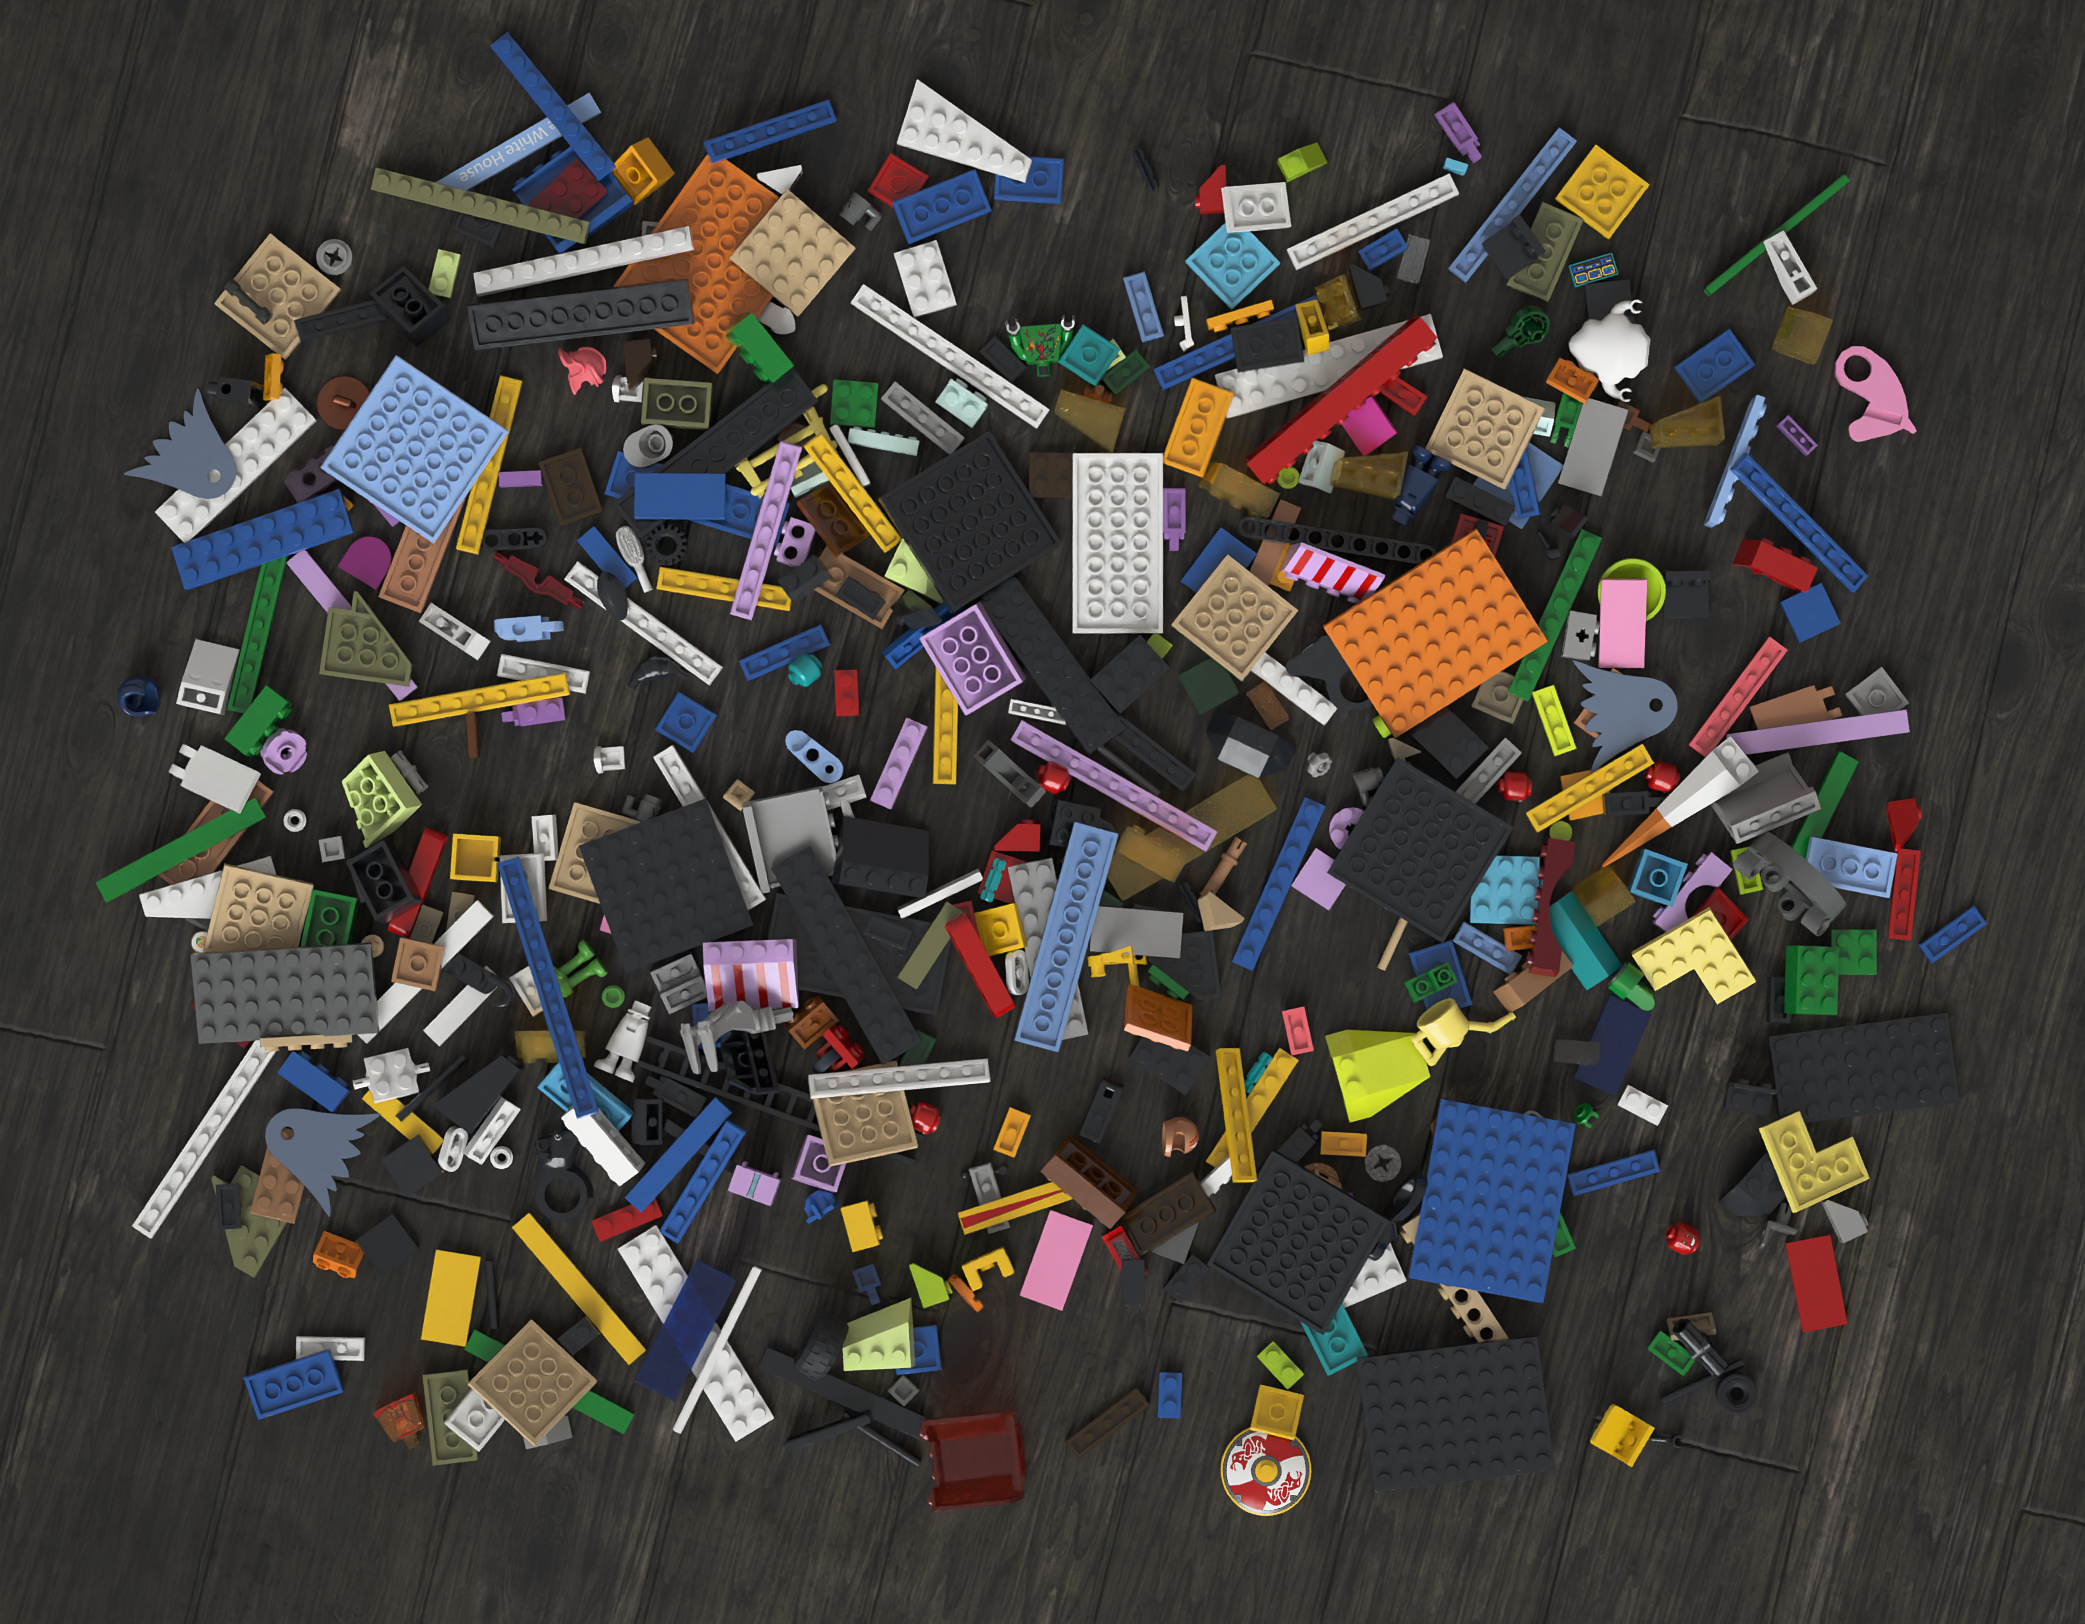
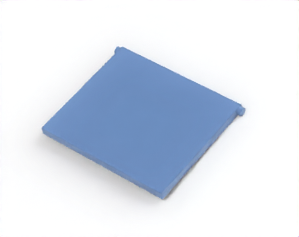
M1528 443L1527 452L1540 503L1564 465L1531 443ZM1480 477L1474 482V486L1515 506L1510 482L1506 490ZM1515 508L1509 522L1522 529L1530 517L1519 520Z

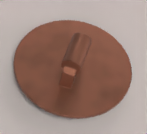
M346 376L334 378L327 382L319 393L317 400L319 414L329 426L346 430L370 393L366 386L355 378Z

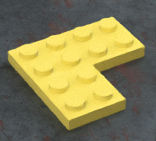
M1710 907L1631 952L1655 991L1695 969L1717 1004L1756 982L1755 977Z
M1800 1111L1759 1128L1793 1213L1870 1179L1853 1137L1846 1138L1816 1152Z

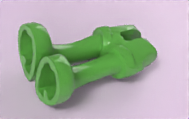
M584 939L578 943L579 951L573 959L559 968L554 967L562 995L565 998L573 993L572 988L592 975L604 977L608 974L605 966L597 957L585 968L573 976L567 977L569 973L582 963L596 956L594 950Z

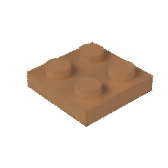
M400 937L391 982L437 991L446 947Z

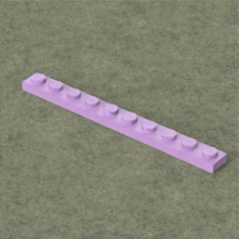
M1021 721L1011 738V741L1047 762L1054 761L1066 767L1070 775L1207 852L1218 833L1216 830L1024 721Z

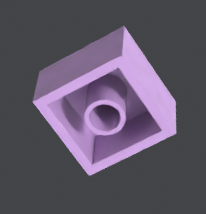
M806 1135L791 1179L836 1193L846 1163L829 1167L823 1139Z

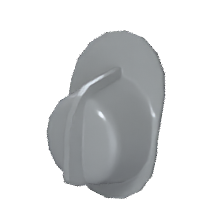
M650 425L634 432L627 438L623 448L624 456L630 464L636 467H646L654 464L670 454L673 446V436L662 425Z

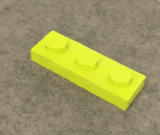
M1554 685L1532 692L1554 756L1576 749Z

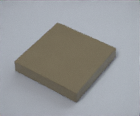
M1500 671L1480 684L1471 707L1513 724L1523 702L1521 698L1507 693L1514 676Z

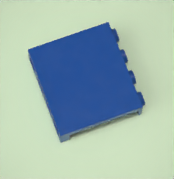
M570 146L564 152L559 150L553 154L551 161L546 165L542 163L534 168L533 174L527 179L526 177L520 178L515 182L514 185L516 187L512 190L523 205L529 206L528 204L576 159L588 170L589 168ZM611 172L599 181L608 193L581 218L591 222L587 238L634 205L631 198L626 194ZM545 234L559 254L570 252L581 244Z

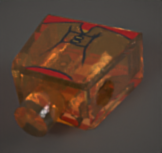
M415 1392L373 1412L393 1442L403 1438L408 1450L421 1445L416 1432L425 1427Z

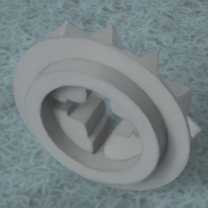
M338 239L325 241L318 248L316 254L318 266L322 271L330 275L346 272L349 266H351L353 257L350 247ZM338 250V256L343 261H335L333 264L331 263L332 259L326 253L335 254Z

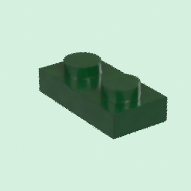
M1135 350L1102 377V380L1116 396L1146 372L1150 366L1139 352Z

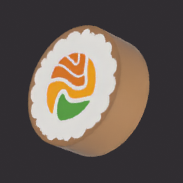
M199 931L192 936L191 946L197 953H206L203 952L207 936L206 931Z

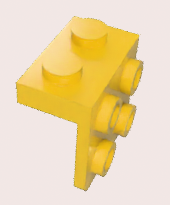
M1612 1404L1605 1412L1590 1442L1632 1467L1655 1428L1617 1405Z

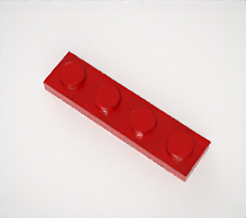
M1900 849L1896 852L1898 855L1894 871L1887 938L1911 941L1921 851Z

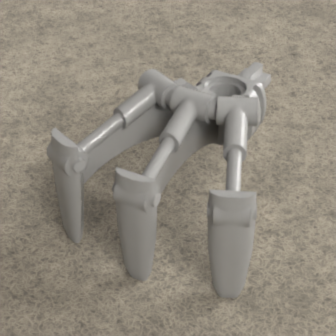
M744 1001L728 1002L710 1013L706 1019L698 1022L694 1027H691L690 1024L682 1023L680 1034L683 1037L693 1072L695 1074L701 1073L698 1045L701 1042L710 1070L712 1072L718 1071L715 1042L719 1037L730 1030H742L754 1034L776 1029L775 1024L793 1020L794 1014L791 1011V1007L772 1011L771 1007L753 1010Z

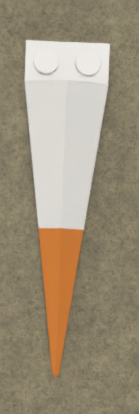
M1732 736L1707 755L1603 863L1602 867L1616 861L1740 787L1759 772Z

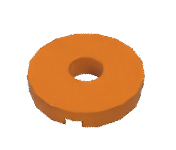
M956 1274L948 1278L957 1292L978 1313L984 1305L975 1298L972 1290Z

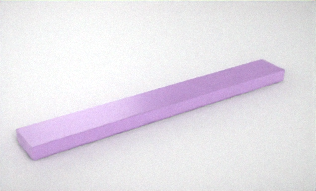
M780 441L730 612L732 615L749 620L753 618L802 450L801 446Z
M306 550L298 552L286 562L327 613L329 607L351 610L352 606ZM412 679L410 680V687L386 684L400 702L418 688Z
M1907 710L1733 733L1727 734L1726 738L1732 736L1747 755L1907 733L1910 731Z

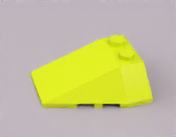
M1344 1030L1325 1036L1344 1098L1343 1102L1349 1123L1372 1117L1430 1077L1427 1063L1411 1041V1037L1416 1033Z

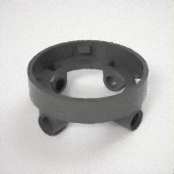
M1768 831L1760 834L1733 863V867L1748 879L1754 878L1763 869L1761 878L1768 890L1776 892L1783 888L1786 891L1778 902V909L1786 920L1793 921L1805 909H1808L1801 923L1816 936L1824 933L1829 924L1846 907V902L1823 875L1794 849ZM1771 877L1775 882H1768L1769 878ZM1794 904L1792 910H1784L1787 905Z

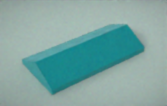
M1572 891L1549 906L1550 923L1555 939L1573 964L1571 969L1586 991L1622 966Z

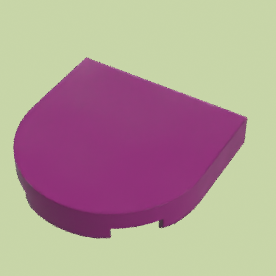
M363 537L356 540L349 547L338 567L378 590L389 571L392 556L388 546L380 539Z

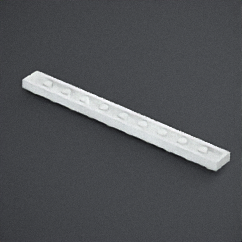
M689 226L476 272L474 273L476 294L480 297L694 250L691 228Z
M862 285L851 301L852 305L1036 429L1050 409L866 285Z
M256 1040L132 1227L150 1239L154 1237L276 1051L265 1052V1047L260 1048V1040Z

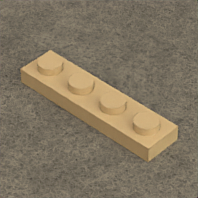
M352 1035L260 1038V1048L265 1047V1052L279 1051V1046H288V1050H302V1045H311V1049L325 1048L324 1044L333 1043L334 1048L347 1047V1042H352Z

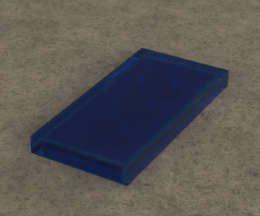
M1609 995L1574 1078L1616 1096L1652 1013Z

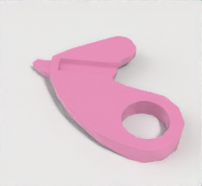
M1852 346L1840 353L1835 362V377L1839 384L1869 401L1864 415L1849 425L1848 431L1851 439L1861 442L1890 435L1902 429H1906L1914 434L1917 430L1908 418V408L1903 388L1889 364L1864 346ZM1854 355L1865 358L1870 365L1868 378L1861 382L1850 380L1844 372L1845 361Z

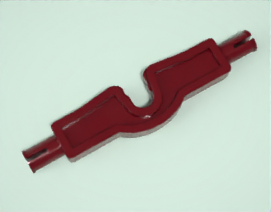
M499 550L496 552L503 559L496 555L493 559L504 564V569L521 578L531 591L540 595H550L565 605L570 603L579 610L582 609V606L575 603L576 601L584 606L585 601L574 596V591L562 585L552 576L548 575L541 584H536L535 579L539 573L537 567L523 562L513 555L508 557L499 552Z

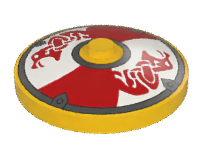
M1249 1427L1238 1433L1227 1445L1221 1460V1479L1229 1497L1243 1510L1262 1516L1276 1515L1295 1506L1306 1493L1311 1479V1462L1305 1446L1298 1437L1295 1436V1439L1291 1440L1250 1430Z

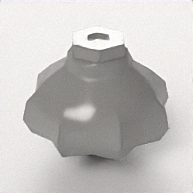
M1313 752L1308 757L1309 765L1307 771L1315 778L1319 775H1324L1330 769L1333 760L1327 753L1315 754Z

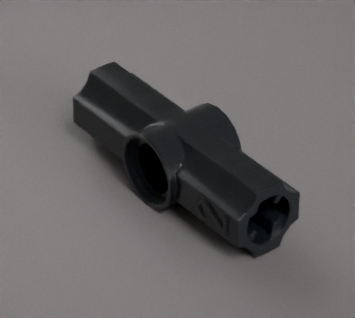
M1688 1318L1678 1320L1672 1329L1673 1333L1685 1345L1691 1358L1696 1362L1699 1361L1712 1376L1722 1374L1728 1366L1727 1361L1715 1349L1709 1336L1704 1332L1701 1333Z

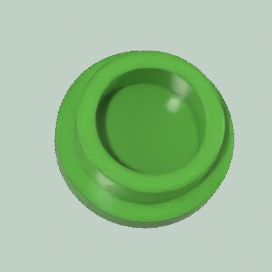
M611 985L604 989L602 1000L606 1006L616 1008L624 1002L625 994L619 986Z

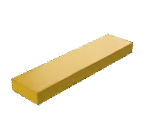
M370 1090L362 1098L409 1140L419 1134L432 1154L443 1144L444 1138L414 1112L400 1122L395 1115L405 1105L397 1098L374 1103Z

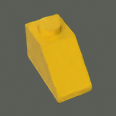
M1318 300L1296 304L1299 326L1307 354L1312 355L1329 351V333Z

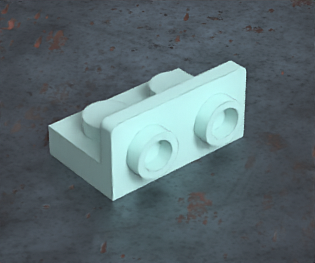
M957 378L956 381L950 379L948 385L936 400V403L973 428L988 407V404L985 403L986 398L976 391L974 394L968 391V385Z

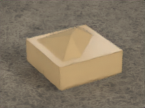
M737 779L724 794L723 798L741 811L743 809L742 803L750 801L755 792Z

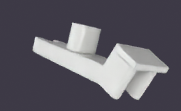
M1181 296L1183 315L1174 316L1175 326L1184 325L1185 340L1179 343L1183 353L1186 349L1194 346L1191 338L1187 296Z

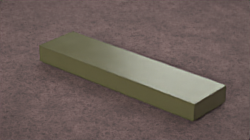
M946 902L899 974V979L916 990L918 989L950 939L944 923L964 912Z

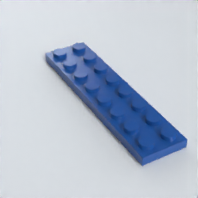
M618 451L605 495L619 499L635 487V473H653L662 464L654 463L646 467H636L627 461L623 452ZM726 484L725 520H686L752 539L764 496L759 499L758 495L753 496L750 491ZM789 503L785 505L774 547L779 542L790 507Z
M338 489L171 548L184 590H190L355 532L342 491Z

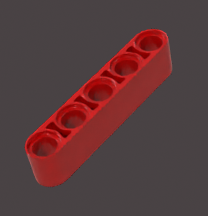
M428 827L425 828L408 872L422 902L390 920L388 931L410 938L448 838L447 834Z
M962 913L944 923L951 940L994 1018L996 1019L1014 1009V1002L967 915Z

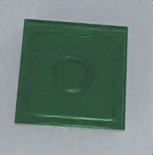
M1212 657L1178 676L1199 715L1239 694L1226 668Z

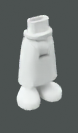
M636 1000L634 1001L632 1008L628 1009V1012L615 1029L605 1048L610 1051L609 1055L605 1059H598L594 1067L613 1074L618 1058L622 1056L623 1060L614 1075L631 1082L634 1081L635 1075L631 1070L633 1061H639L644 1046L648 1021L650 1019L648 1017L651 1010L650 1006Z

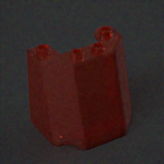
M1012 1408L930 1418L921 1421L920 1436L922 1439L924 1438L926 1443L931 1442L929 1453L934 1462L932 1477L936 1481V1487L932 1488L931 1493L928 1494V1503L932 1506V1512L1010 1505L1024 1498L1023 1480H1026L1027 1469L1022 1429L1019 1423L1015 1424V1413Z

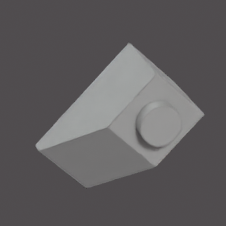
M1829 1200L1821 1201L1841 1243H1845L1868 1232L1866 1226L1869 1224L1863 1213L1859 1214L1854 1209Z
M568 1415L564 1416L535 1446L524 1438L526 1449L572 1438Z

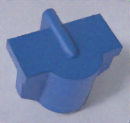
M819 1189L806 1197L804 1210L809 1217L806 1220L808 1224L817 1218L819 1220L828 1215L829 1211L840 1205L833 1193Z

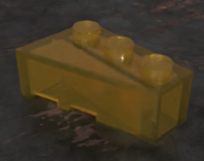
M1209 462L1204 478L1201 477L1197 485L1209 491L1210 495L1229 501L1228 504L1237 509L1242 507L1248 510L1247 514L1255 518H1269L1280 495L1233 468L1216 462Z

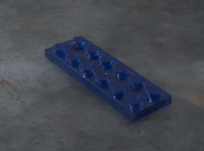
M697 1259L634 1381L675 1402L737 1279Z

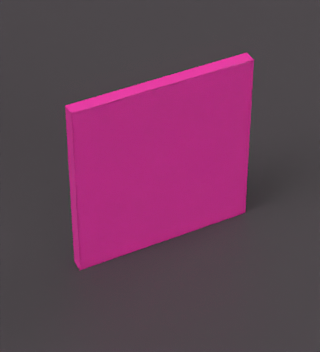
M1373 396L1366 399V403L1357 411L1355 409L1351 410L1347 414L1349 418L1342 423V426L1364 457L1397 434V431Z

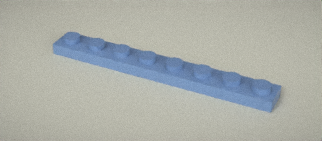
M1561 128L1557 129L1448 270L1465 283L1469 280L1488 255L1481 245L1482 242L1508 225L1512 219L1523 211L1577 142Z

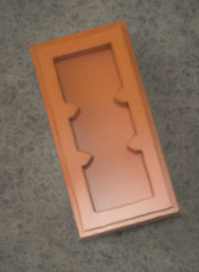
M1535 925L1503 929L1506 951L1531 949L1532 944H1529V936L1531 930H1534Z

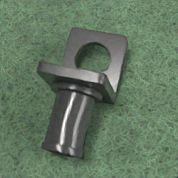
M1780 1203L1776 1220L1773 1222L1767 1221L1764 1224L1758 1248L1765 1246L1770 1229L1791 1236L1797 1233V1229L1791 1228L1788 1225L1792 1214L1790 1205L1787 1206L1786 1203Z

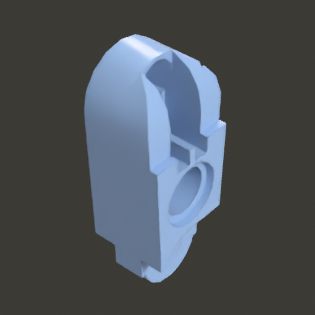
M530 616L494 620L495 632L504 640H517V642L550 639V632L564 631L563 621L549 622V617Z
M794 730L787 734L785 740L787 748L820 780L825 783H834L841 778L844 769L838 758L803 731ZM809 750H818L819 758L816 761H809L807 759V752ZM829 765L834 767V771L831 774L825 771Z

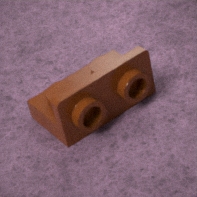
M819 995L808 999L797 1012H793V1020L783 1024L805 1050L839 1020Z

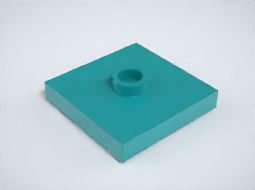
M1083 324L1058 363L1096 387L1121 349Z

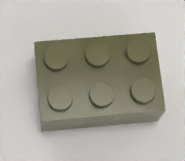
M644 378L642 425L658 424L667 428L709 430L711 428L713 384Z

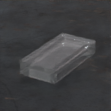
M1408 235L1406 244L1409 249L1403 253L1397 279L1419 284L1430 240Z

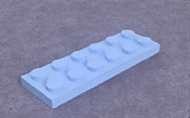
M1756 395L1750 401L1703 524L1707 527L1713 528L1724 520L1727 510L1723 508L1725 503L1727 504L1728 501H1731L1735 489L1731 488L1733 482L1735 483L1736 480H1739L1731 472L1730 468L1743 453L1749 454L1751 447L1747 445L1749 440L1751 441L1755 437L1759 427L1755 424L1765 412L1767 406L1763 404L1765 397Z

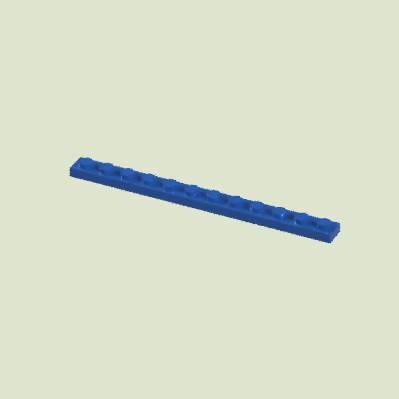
M518 856L497 863L576 1118L578 1120L597 1114L599 1110L520 858Z

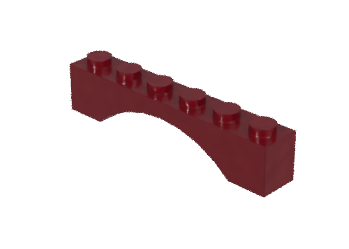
M1548 838L1545 845H1541L1540 858H1543L1542 866L1538 867L1537 872L1540 886L1536 887L1534 900L1538 901L1537 909H1533L1532 922H1535L1534 930H1531L1529 936V944H1532V951L1528 952L1526 965L1530 966L1529 973L1556 977L1560 971L1562 949L1556 941L1551 928L1549 905L1552 891L1557 881L1573 864L1575 842Z

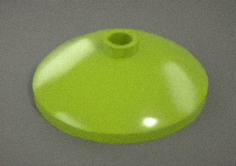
M1638 558L1622 559L1609 566L1601 576V578H1646V621L1654 617L1664 603L1666 595L1664 579L1659 570L1645 560ZM1601 579L1598 584L1599 603L1601 595Z

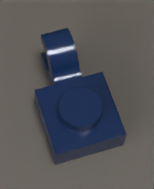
M874 1263L852 1271L860 1293L867 1291L872 1305L880 1303L881 1300L875 1287L882 1284Z

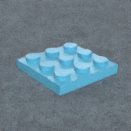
M1226 223L1185 261L1231 310L1280 265V262L1250 231L1227 233Z
M1496 856L1470 898V923L1535 925V922H1532L1533 909H1537L1538 901L1534 900L1536 887H1539L1537 872L1540 857Z

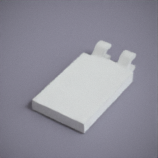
M183 744L179 752L190 758V761L185 770L172 764L169 773L183 780L181 783L182 787L240 814L260 773L202 745L196 751Z

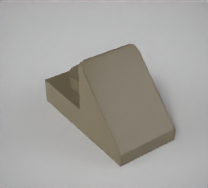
M1394 738L1387 740L1394 761L1397 757L1405 761V758L1421 753V751Z

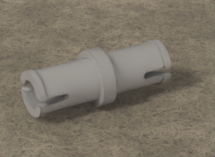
M399 751L398 754L395 753L390 758L417 795L428 788V784L418 774L417 767L411 765L402 751Z

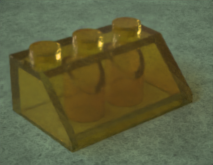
M515 1031L517 1058H523V1063H537V1058H546V1063L559 1062L550 1031ZM574 1031L582 1058H587V1031Z

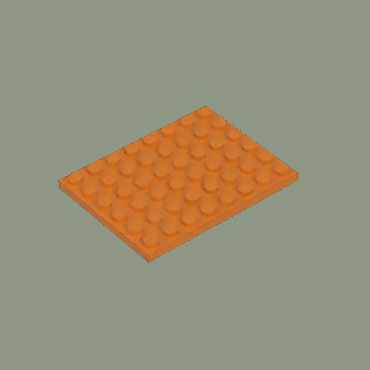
M707 154L651 233L655 234L689 226L692 232L694 250L629 264L614 287L688 278L695 323L693 325L654 330L718 375L738 347L736 345L733 346L727 340L725 335L728 333L725 331V328L744 312L753 313L758 318L773 297L730 260L729 257L771 209L779 197L728 160L711 164Z
M1476 528L1323 625L1394 738L1548 642Z

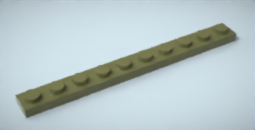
M381 168L375 169L371 190L586 244L591 222Z

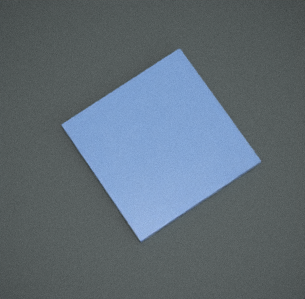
M395 355L320 468L432 543H435L509 431Z

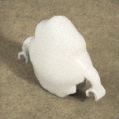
M1638 299L1616 304L1611 312L1601 321L1596 319L1587 320L1582 328L1571 337L1568 343L1570 352L1576 358L1579 368L1583 371L1595 373L1601 381L1604 391L1609 396L1621 399L1623 402L1631 400L1623 398V392H1632V390L1624 388L1619 391L1615 384H1618L1624 377H1636L1648 364L1650 338L1645 334L1641 325L1632 324L1627 316L1624 315V312L1628 309L1633 313L1641 312L1633 308L1635 302L1643 303Z

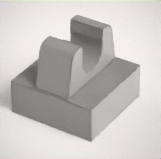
M342 836L319 840L322 862L346 859Z

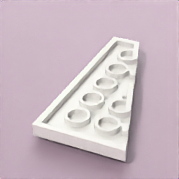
M917 79L897 141L898 145L1026 183L1032 164L1030 158Z
M271 856L238 865V867L276 875ZM223 870L139 894L145 916L211 919Z

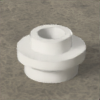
M292 809L284 816V825L290 831H301L306 825V816L300 810ZM295 816L299 818L297 825H293L291 821Z
M499 1146L492 1151L490 1160L496 1168L505 1169L511 1165L513 1154L509 1148ZM500 1153L506 1155V1160L504 1162L498 1160V1155Z

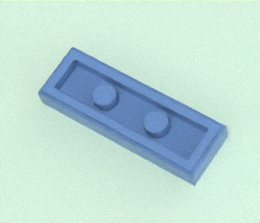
M1145 271L1124 277L1123 281L1142 343L1164 337Z
M1466 922L1462 923L1452 940L1509 975L1513 973L1522 955L1514 950L1506 951L1505 945Z

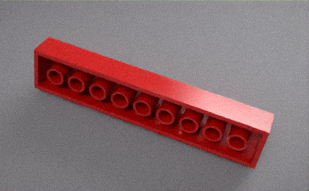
M1414 315L1250 453L1243 461L1263 484L1266 482L1272 483L1280 476L1278 474L1283 468L1288 469L1297 461L1295 458L1300 453L1304 455L1314 447L1312 443L1318 438L1323 440L1332 432L1330 430L1335 424L1341 425L1349 418L1347 414L1351 410L1355 409L1357 411L1366 403L1364 399L1371 394L1373 396L1378 394L1384 388L1382 386L1383 383L1397 378L1401 374L1399 370L1406 365L1409 367L1418 360L1417 355L1421 351L1427 352L1436 344L1434 340L1438 337L1420 316Z

